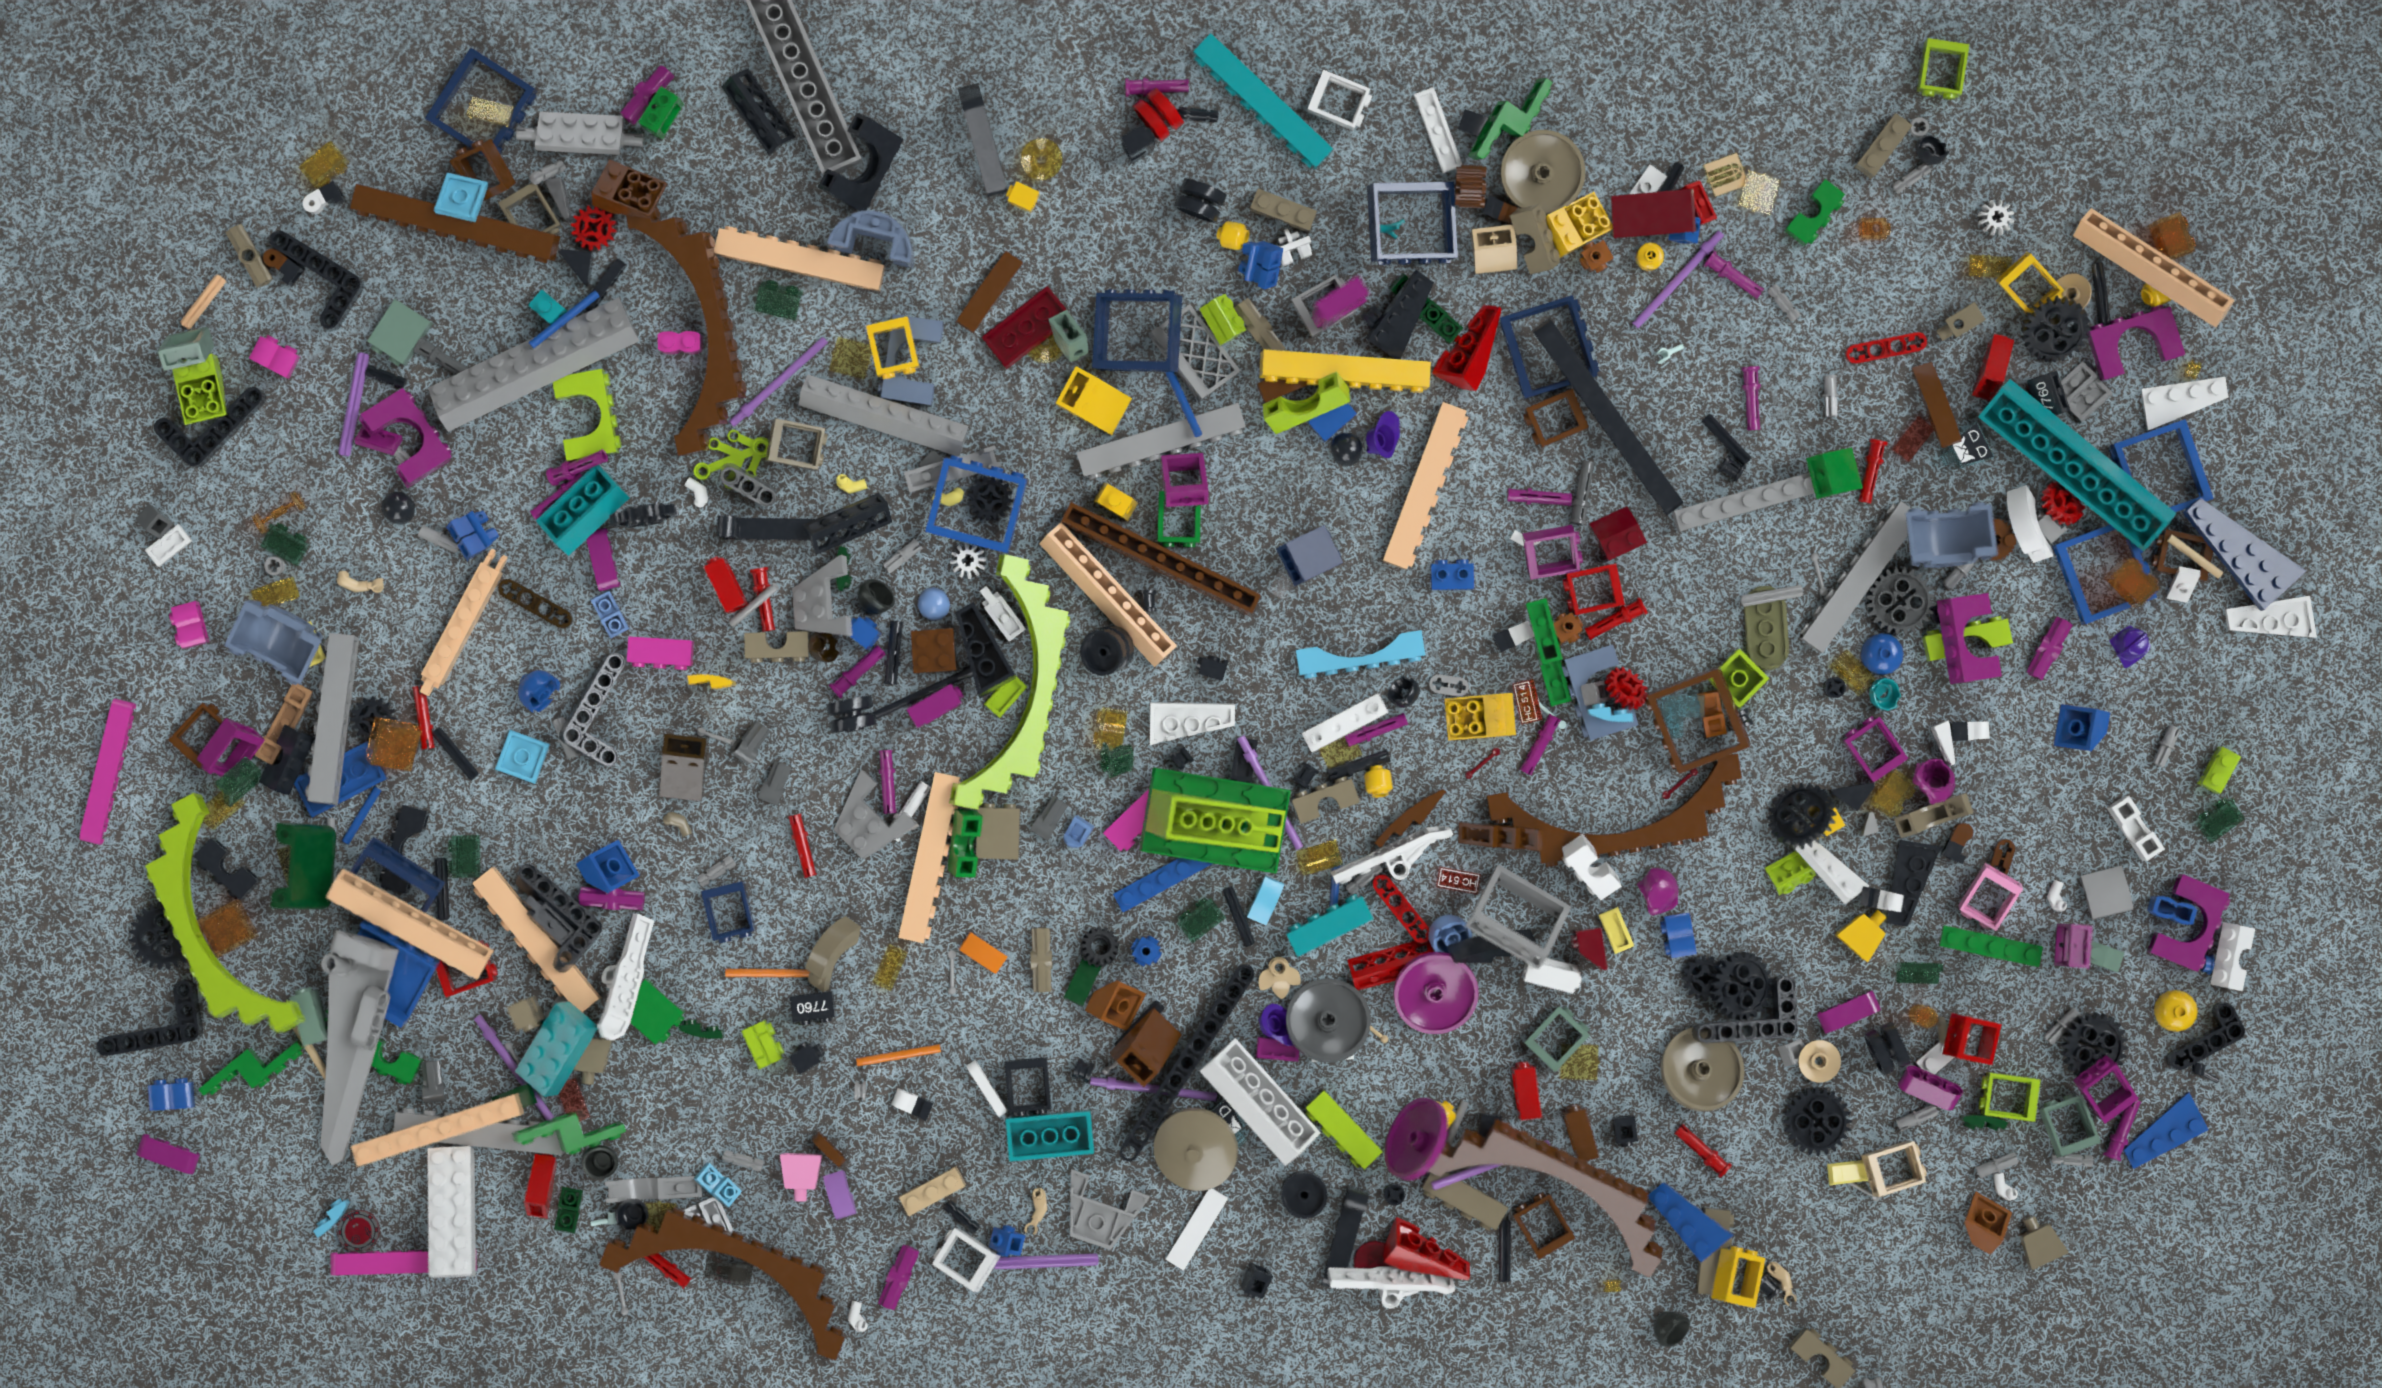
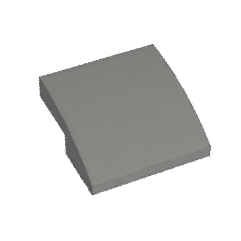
M2083 361L2061 381L2071 409L2070 412L2081 423L2109 399L2113 393Z
M2122 865L2080 877L2092 920L2134 909Z
M713 1196L684 1209L685 1214L688 1216H702L705 1219V1223L710 1225L717 1223L724 1226L725 1231L730 1233L733 1231L721 1202Z

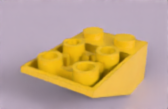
M1595 192L1546 216V223L1552 232L1555 249L1559 252L1560 258L1613 230V224Z
M1076 366L1056 401V405L1112 435L1132 398Z
M1513 693L1445 698L1448 741L1516 735Z

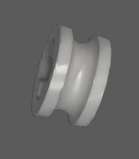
M1915 118L1910 123L1913 126L1909 131L1915 137H1922L1929 130L1928 121L1924 118ZM1921 122L1924 125L1922 127L1924 132L1920 130L1917 133L1914 130L1916 128L1914 123L1919 124Z
M279 556L269 557L265 561L264 568L270 575H279L285 569V562ZM273 560H276L275 563L279 562L280 564L276 572H274V569H270Z
M855 1081V1100L859 1098L866 1100V1081H863L862 1084Z

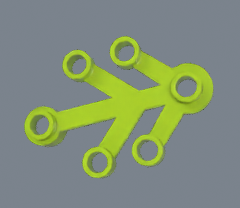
M730 430L727 435L729 441L733 443L740 442L750 447L741 451L720 442L718 438H711L708 445L711 450H719L730 456L708 465L706 463H698L694 467V475L700 480H706L712 472L721 469L727 463H733L742 468L745 459L753 456L749 469H746V471H752L754 476H757L756 470L761 459L766 457L769 440L765 437H758L753 440L741 435L737 430ZM736 432L738 438L732 440L730 438L731 433ZM713 440L718 441V446L716 448L711 447V442ZM759 444L765 445L764 451L760 452L758 450ZM706 468L707 473L703 476L700 475L699 470ZM731 470L727 478H734L736 473ZM724 484V486H725L727 489H730V490L732 489V488H730V487H728L727 485Z

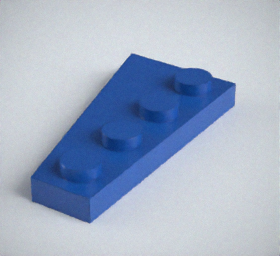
M2187 1092L2144 1132L2130 1142L2123 1151L2131 1167L2134 1169L2209 1129L2193 1098Z
M1665 1182L1648 1195L1651 1202L1700 1262H1704L1734 1236V1234L1720 1226L1717 1221L1711 1219L1701 1209L1691 1204L1684 1196Z

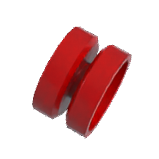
M1155 87L1147 93V99L1152 107L1146 101L1140 99L1132 108L1146 127L1150 128L1153 135L1160 142H1163L1170 136L1169 129L1165 123L1170 128L1177 130L1184 124V121L1170 100Z

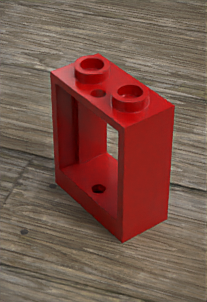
M716 556L706 561L708 565L704 566V569L725 612L731 614L747 606L748 602L727 559Z
M1616 563L1565 574L1566 579H1562L1564 591H1568L1570 597L1567 600L1568 610L1573 612L1574 616L1625 605ZM1607 571L1614 602L1579 609L1572 578Z
M483 940L478 941L479 943H481V944L487 946L488 948H490L489 945H488V943H485V944H484V941H483ZM489 959L485 966L487 978L455 989L447 964L441 960L436 968V972L445 998L497 980L496 975H498L495 963L491 964Z
M1951 1013L1942 1054L1993 1065L2002 1024ZM1971 1023L1983 1025L1977 1056L1964 1054Z
M1528 1061L1515 1063L1516 1067H1511L1518 1118L1521 1121L1542 1118L1535 1067L1532 1064L1530 1065Z

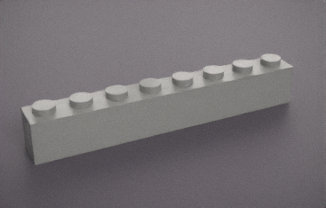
M808 374L800 393L799 406L958 457L966 440L967 425Z
M1239 403L1195 416L1203 433L1199 437L1194 436L1187 419L1077 452L1084 478L1089 477V480H1094L1102 477L1101 473L1109 471L1110 474L1122 471V466L1129 465L1130 468L1142 465L1141 461L1148 458L1150 462L1161 459V454L1169 452L1170 455L1181 453V448L1190 446V449L1203 446L1202 442L1210 440V443L1223 440L1222 436L1230 434L1231 437L1243 433L1242 429H1246Z
M1810 473L1679 509L1673 511L1672 515L1678 533L1812 495L1815 492Z
M1900 501L1897 504L1893 503L1886 512L1889 516L1885 521H1879L1874 528L1876 534L1872 539L1870 537L1866 539L1862 545L1863 552L1860 556L1856 554L1849 563L1852 566L1847 573L1844 571L1837 580L1839 583L1835 590L1830 589L1824 598L1827 600L1824 606L1821 607L1819 605L1812 614L1815 618L1811 624L1806 623L1801 629L1800 633L1802 636L1800 640L1821 654L1825 651L1908 536L1906 512L1911 509L1909 506Z
M329 633V638L325 640V651H327L326 659L322 662L324 677L319 685L321 700L318 701L316 708L319 716L318 722L314 724L316 739L311 747L313 762L309 765L308 775L311 776L310 785L306 787L307 801L312 803L338 805L359 638L354 635Z
M402 1108V1111L395 1112L393 1132L444 1117L454 1112H444V1115H436L434 1110H423V1113H415L414 1108ZM507 1119V1122L500 1121L437 1141L439 1143L563 1155L565 1153L561 1151L556 1131H553L554 1134L549 1137L542 1138L538 1136L533 1138L534 1141L526 1145L515 1142L512 1136L513 1132L541 1123L539 1121H528V1124H521L519 1119Z

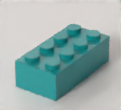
M597 465L587 471L536 522L551 540L569 556L609 518V515L615 513L630 497L600 465Z
M1353 894L1344 899L1346 903L1340 906L1335 903L1326 908V913L1322 915L1315 913L1307 917L1308 922L1302 925L1297 922L1289 926V931L1286 932V935L1297 957L1373 920L1374 918L1363 896Z
M570 1001L555 1003L515 1072L542 1096L558 1095L597 1032L598 1025Z
M1091 1109L1006 1117L1005 1119L1009 1162L1094 1154L1095 1152Z

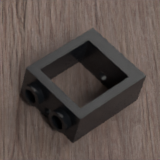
M1047 1057L1005 1061L1009 1113L1014 1112V1116L1026 1115V1111H1035V1114L1048 1113L1047 1109H1051L1052 1105ZM1042 1067L1046 1103L1014 1106L1011 1070Z

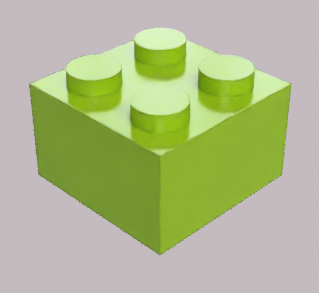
M1740 648L1736 649L1720 665L1737 709L1741 708L1770 679ZM1713 678L1708 679V681L1717 689Z

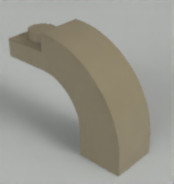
M1964 793L1952 796L1945 802L1935 803L1934 805L1929 804L1894 818L1900 837L1904 838L1974 812L1967 794Z
M845 916L824 932L814 946L805 969L809 971L808 982L822 992L829 989L832 971L837 960L847 949L858 943L861 926Z

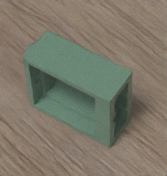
M204 327L168 335L157 352L163 370L166 371L205 362L214 348V343L209 328Z
M1559 1006L1525 1041V1044L1554 1072L1590 1036L1587 1033L1590 1029L1582 1021L1577 1023L1572 1018L1574 1014L1566 1006L1563 1009ZM1560 1014L1582 1037L1556 1062L1534 1040Z
M2075 1093L2064 1096V1101L2056 1103V1100L2044 1103L2045 1108L2039 1110L2057 1158L2101 1143L2083 1094L2077 1097ZM2075 1103L2088 1138L2061 1147L2048 1112Z

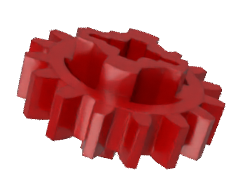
M589 205L586 212L580 209L581 215H574L577 222L571 223V226L576 228L571 234L578 236L575 242H582L581 247L583 249L589 246V250L592 252L594 247H597L599 251H602V245L608 248V241L615 240L612 237V233L618 232L613 228V226L617 225V222L611 221L613 214L606 215L607 211H600L598 207H594V210H592ZM590 215H600L602 217L594 219ZM584 221V229L581 231V224ZM591 224L598 225L596 227L597 232L590 231L592 229ZM608 224V231L605 236L603 234L604 227ZM593 237L597 238L599 241L590 242L587 241V239Z
M2052 482L2042 491L2044 495L2041 497V500L2045 502L2042 507L2047 508L2046 515L2051 514L2052 521L2057 519L2059 525L2065 522L2066 526H2069L2071 523H2076L2084 515L2082 511L2085 509V506L2081 504L2082 501L2059 482Z
M1616 667L1606 676L1607 679L1604 683L1608 686L1605 690L1610 691L1609 697L1615 698L1614 703L1617 704L1619 702L1622 708L1627 706L1629 710L1633 708L1637 710L1645 703L1648 694L1645 691L1648 688L1642 685L1644 680H1639L1637 673L1633 675L1631 669L1626 671L1624 667L1620 669Z

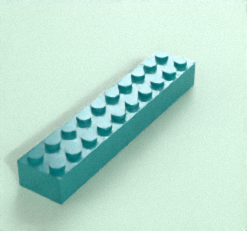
M2011 379L2007 381L1978 416L2142 551L2148 548L2176 515L2172 509Z

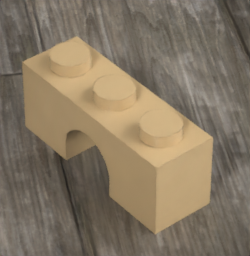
M957 1166L934 1179L900 1195L899 1199L908 1216H911L965 1187L966 1183Z

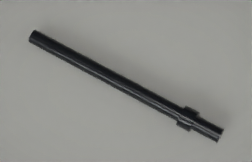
M968 665L962 671L872 713L875 714L876 719H879L950 684L957 683L965 678L970 679L973 677L971 667Z

